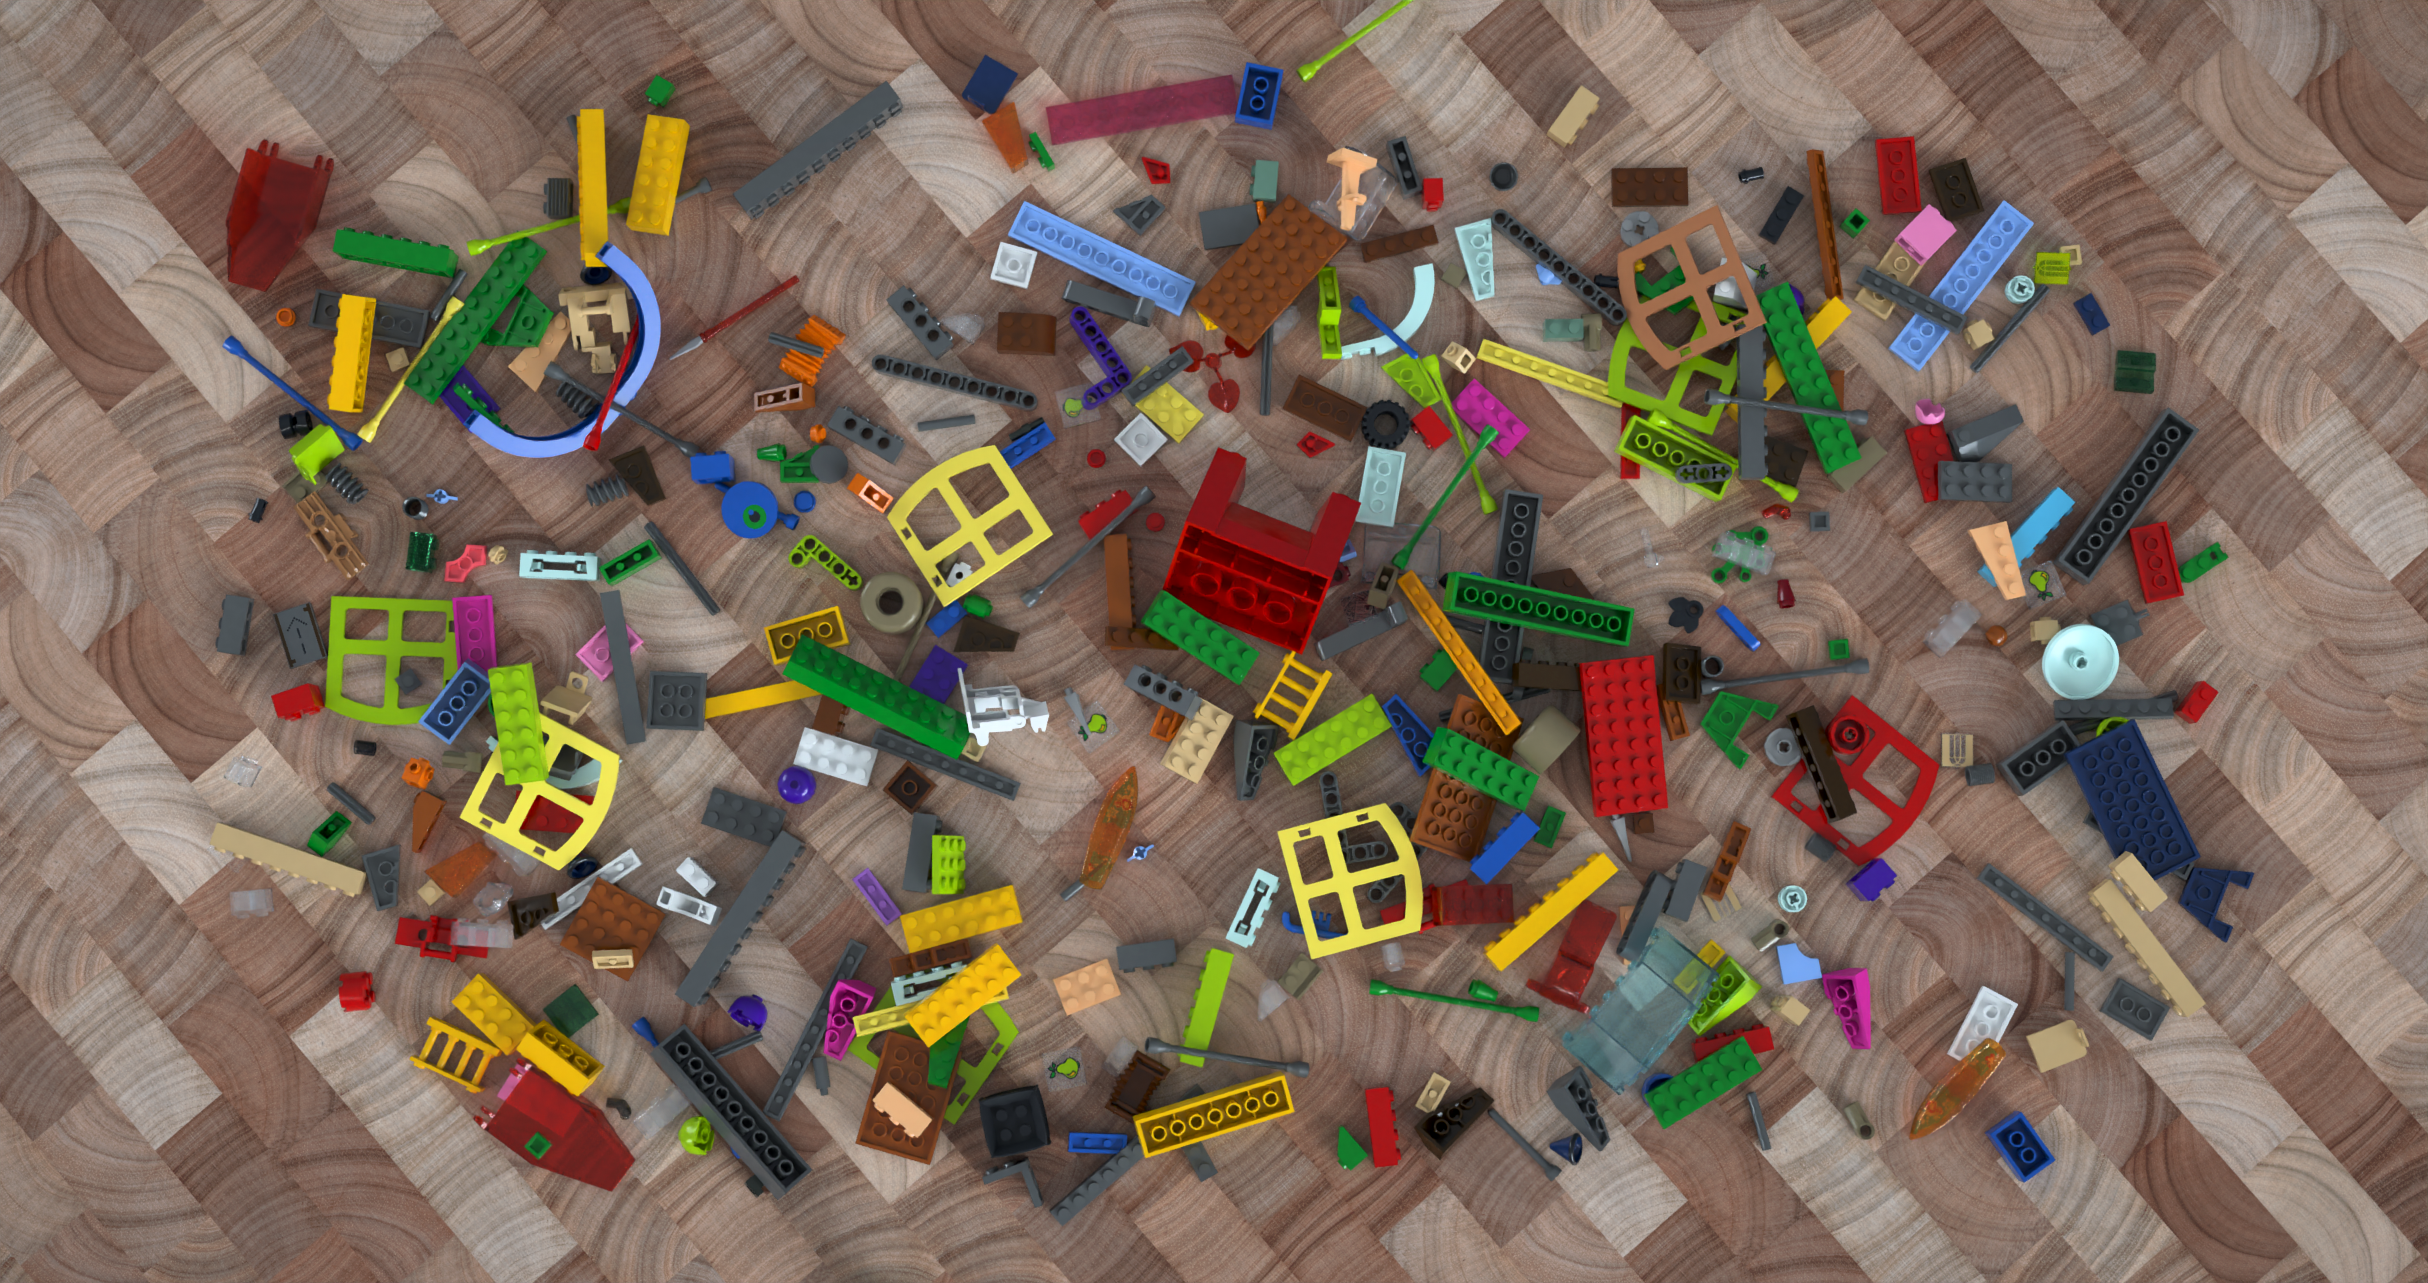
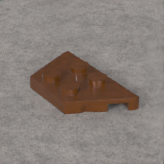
M1571 568L1535 574L1531 577V581L1539 589L1594 600L1592 594Z

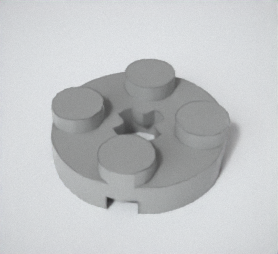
M1646 211L1630 213L1621 224L1620 236L1626 246L1633 247L1659 234L1657 221ZM1636 226L1643 227V235L1634 232L1637 229Z
M1779 728L1767 736L1763 746L1767 758L1773 764L1780 767L1790 766L1801 758V753L1791 729ZM1781 742L1789 745L1787 746V752L1779 750Z

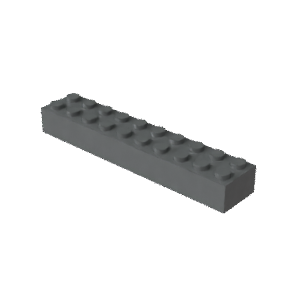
M885 81L734 192V197L751 220L761 217L765 213L764 210L768 207L776 206L780 202V198L785 195H791L795 191V187L799 184L804 185L810 180V176L814 173L822 172L826 168L825 165L829 162L837 161L841 157V153L846 150H852L856 146V142L860 139L865 140L871 135V131L875 128L883 127L887 123L886 120L890 117L898 116L903 108L901 99L890 84Z
M2169 407L2162 410L2052 563L2080 584H2089L2199 432V429Z
M1509 489L1503 491L1491 579L1530 587L1543 501L1542 494ZM1484 620L1478 662L1493 683L1512 685L1513 664L1519 663L1524 627Z
M787 830L780 832L676 991V996L693 1007L704 1005L710 997L709 991L712 988L715 989L721 980L719 978L720 974L728 970L732 963L730 959L732 956H736L742 948L741 942L744 939H748L753 931L751 929L752 925L758 923L764 914L762 913L763 908L771 904L774 899L773 893L775 890L779 891L785 882L783 880L784 876L790 874L796 865L794 864L795 859L800 858L805 852L806 848L804 846L806 843Z
M685 1024L658 1044L650 1053L654 1060L777 1200L781 1199L812 1171L810 1166Z

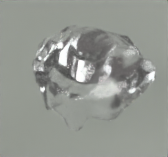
M487 882V886L482 888L476 895L473 903L483 916H491L503 909L505 902L512 897L514 890L506 883Z

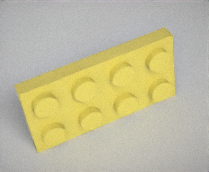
M1146 365L1133 381L1138 379L1151 368ZM1167 382L1135 405L1178 444L1204 416L1202 412Z

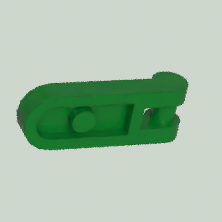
M2218 541L2178 567L2182 583H2190L2229 558L2226 552L2223 553L2220 549L2221 545ZM2212 552H2214V554L2217 557L2214 560L2209 555Z

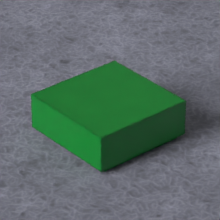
M1848 639L1828 641L1830 660L1850 658Z
M537 1131L524 1147L539 1160L553 1144Z

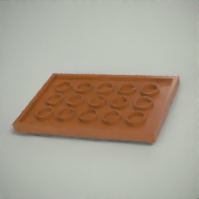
M888 1030L855 1144L930 1165L963 1051L958 1052L947 1089L928 1083L930 1047L928 1048L921 1039ZM888 1081L934 1118L918 1138L915 1136L913 1138L904 1132L905 1127L900 1123L898 1125L894 1124L889 1119L890 1115L887 1112L881 1113L874 1107L875 1103L872 1100Z

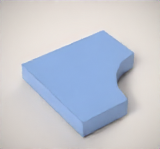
M1796 943L1776 946L1784 985L1822 978L1819 959L1804 956L1798 950Z

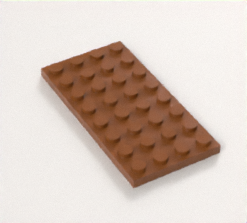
M1288 194L1192 299L1190 306L1249 350L1347 242V238Z
M1458 694L1447 729L1510 761L1514 751L1512 745L1518 738L1522 725L1509 735H1505L1482 702ZM1518 716V718H1519V719L1521 720V722L1523 723L1524 718H1521V717ZM1433 768L1409 841L1470 863L1475 855L1480 854L1497 801Z

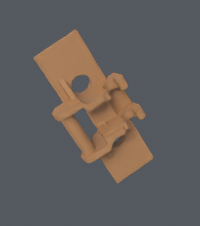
M316 491L293 507L310 529L305 535L306 538L313 542L324 557L325 563L333 560L347 580L369 565L363 554L351 540L358 537V533L349 528L344 521L346 517L343 513H338L334 516ZM318 515H323L325 518V522L321 526L315 523V518ZM319 532H322L333 547V550L330 552L316 535ZM346 546L347 554L340 556L341 549Z

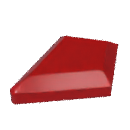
M1142 157V162L1151 184H1170V164Z
M1309 431L1296 446L1309 458H1312L1335 446V443Z

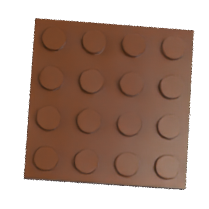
M598 876L559 945L592 963L593 951L632 949L633 968L605 969L628 982L667 913Z

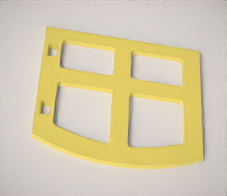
M995 445L962 453L936 466L904 493L887 516L944 607L1053 535ZM990 464L1009 492V497L974 519L949 482V479L968 469ZM938 488L960 522L961 529L929 551H926L906 519L931 490ZM1020 510L1032 527L1033 533L1001 555H997L984 536V532L1014 511ZM906 528H908L912 535L908 540L902 533ZM968 542H972L985 561V565L955 586L949 587L936 568V564ZM938 576L943 584L937 587L932 578Z
M539 712L542 731L549 735V740L545 745L548 773L563 744H567L601 763L600 779L593 804L589 805L544 780L521 783L523 790L506 823H502L481 812L479 806L496 773L504 775L498 742L460 818L547 865L560 870L586 847L602 824L616 789L620 755ZM537 795L553 801L581 816L584 820L573 836L557 851L520 832V827ZM483 818L493 822L491 828L480 823ZM536 846L546 851L544 856L533 851Z
M1386 803L1277 832L1311 959L1420 931L1423 913V891L1418 861L1406 831ZM1368 813V820L1357 821V815ZM1379 821L1392 841L1399 860L1349 873L1341 849L1338 831ZM1310 828L1311 835L1299 836L1298 831ZM1322 836L1333 877L1305 885L1302 881L1293 844L1297 841ZM1402 874L1405 877L1406 888L1405 918L1401 921L1364 929L1353 888L1358 885ZM1337 892L1346 920L1348 934L1326 941H1319L1308 900L1313 897Z

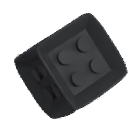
M1038 1084L1002 1091L985 1098H979L982 1126L992 1159L994 1157H1005L1028 1152L1051 1144L1047 1116Z

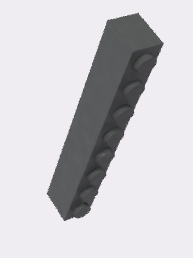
M1739 324L1736 327V331L1746 327V325ZM1762 325L1736 337L1737 397L1764 400L1767 397V388L1763 387V379H1766V368H1763V360H1766V349H1763L1766 331L1763 330ZM1737 404L1739 480H1762L1768 474V464L1765 463L1768 446L1764 444V437H1767V425H1764V418L1767 417V408Z

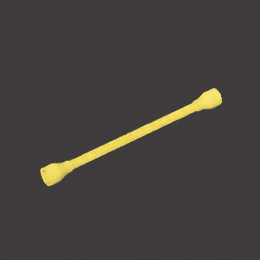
M454 296L451 297L447 303L443 319L440 320L439 325L434 329L435 331L431 333V337L424 343V347L420 349V353L413 359V363L409 365L410 367L402 375L403 377L395 385L396 387L391 391L375 417L360 429L357 434L369 443L373 440L377 427L380 424L379 422L383 418L382 416L386 414V410L390 408L389 406L393 404L392 402L397 398L396 396L404 388V382L407 377H409L417 363H419L420 359H422L423 355H425L426 351H428L429 347L447 325L446 323L464 306L463 302Z

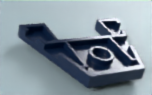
M2193 867L2178 904L2222 942L2227 943L2233 926L2215 919V916L2229 882L2248 889L2254 873Z

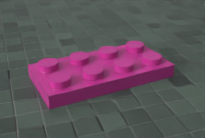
M1475 378L1452 402L1455 414L1479 436L1486 424L1499 432L1494 441L1489 445L1503 458L1530 431L1522 421Z
M492 595L452 598L458 670L467 658L487 672L492 667H498Z

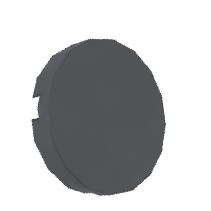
M822 446L811 456V472L822 483H836L844 478L847 473V457L843 451L835 446Z

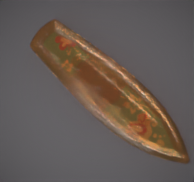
M1135 766L1130 767L1118 778L1100 806L1090 835L1079 882L1086 887L1092 889H1102L1128 836L1138 799V779Z
M1986 1038L1932 1088L1915 1115L1911 1126L1910 1140L1927 1136L1944 1127L1970 1103L2006 1056L2005 1050L1999 1043L1991 1038Z

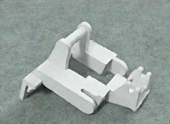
M957 668L969 733H975L977 743L980 746L988 744L989 732L1012 731L1014 728H1022L1025 726L1026 719L1030 718L1031 726L1036 733L1038 728H1041L1042 731L1046 730L1049 718L1046 701L1039 702L1021 697L1020 690L1015 685L973 689L972 684H964L962 669ZM986 708H1003L1000 711L986 712ZM1007 709H1019L1020 714L1009 715Z

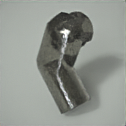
M607 1098L606 1107L616 1108L621 1119L628 1120L631 1117L632 1110L624 1099Z

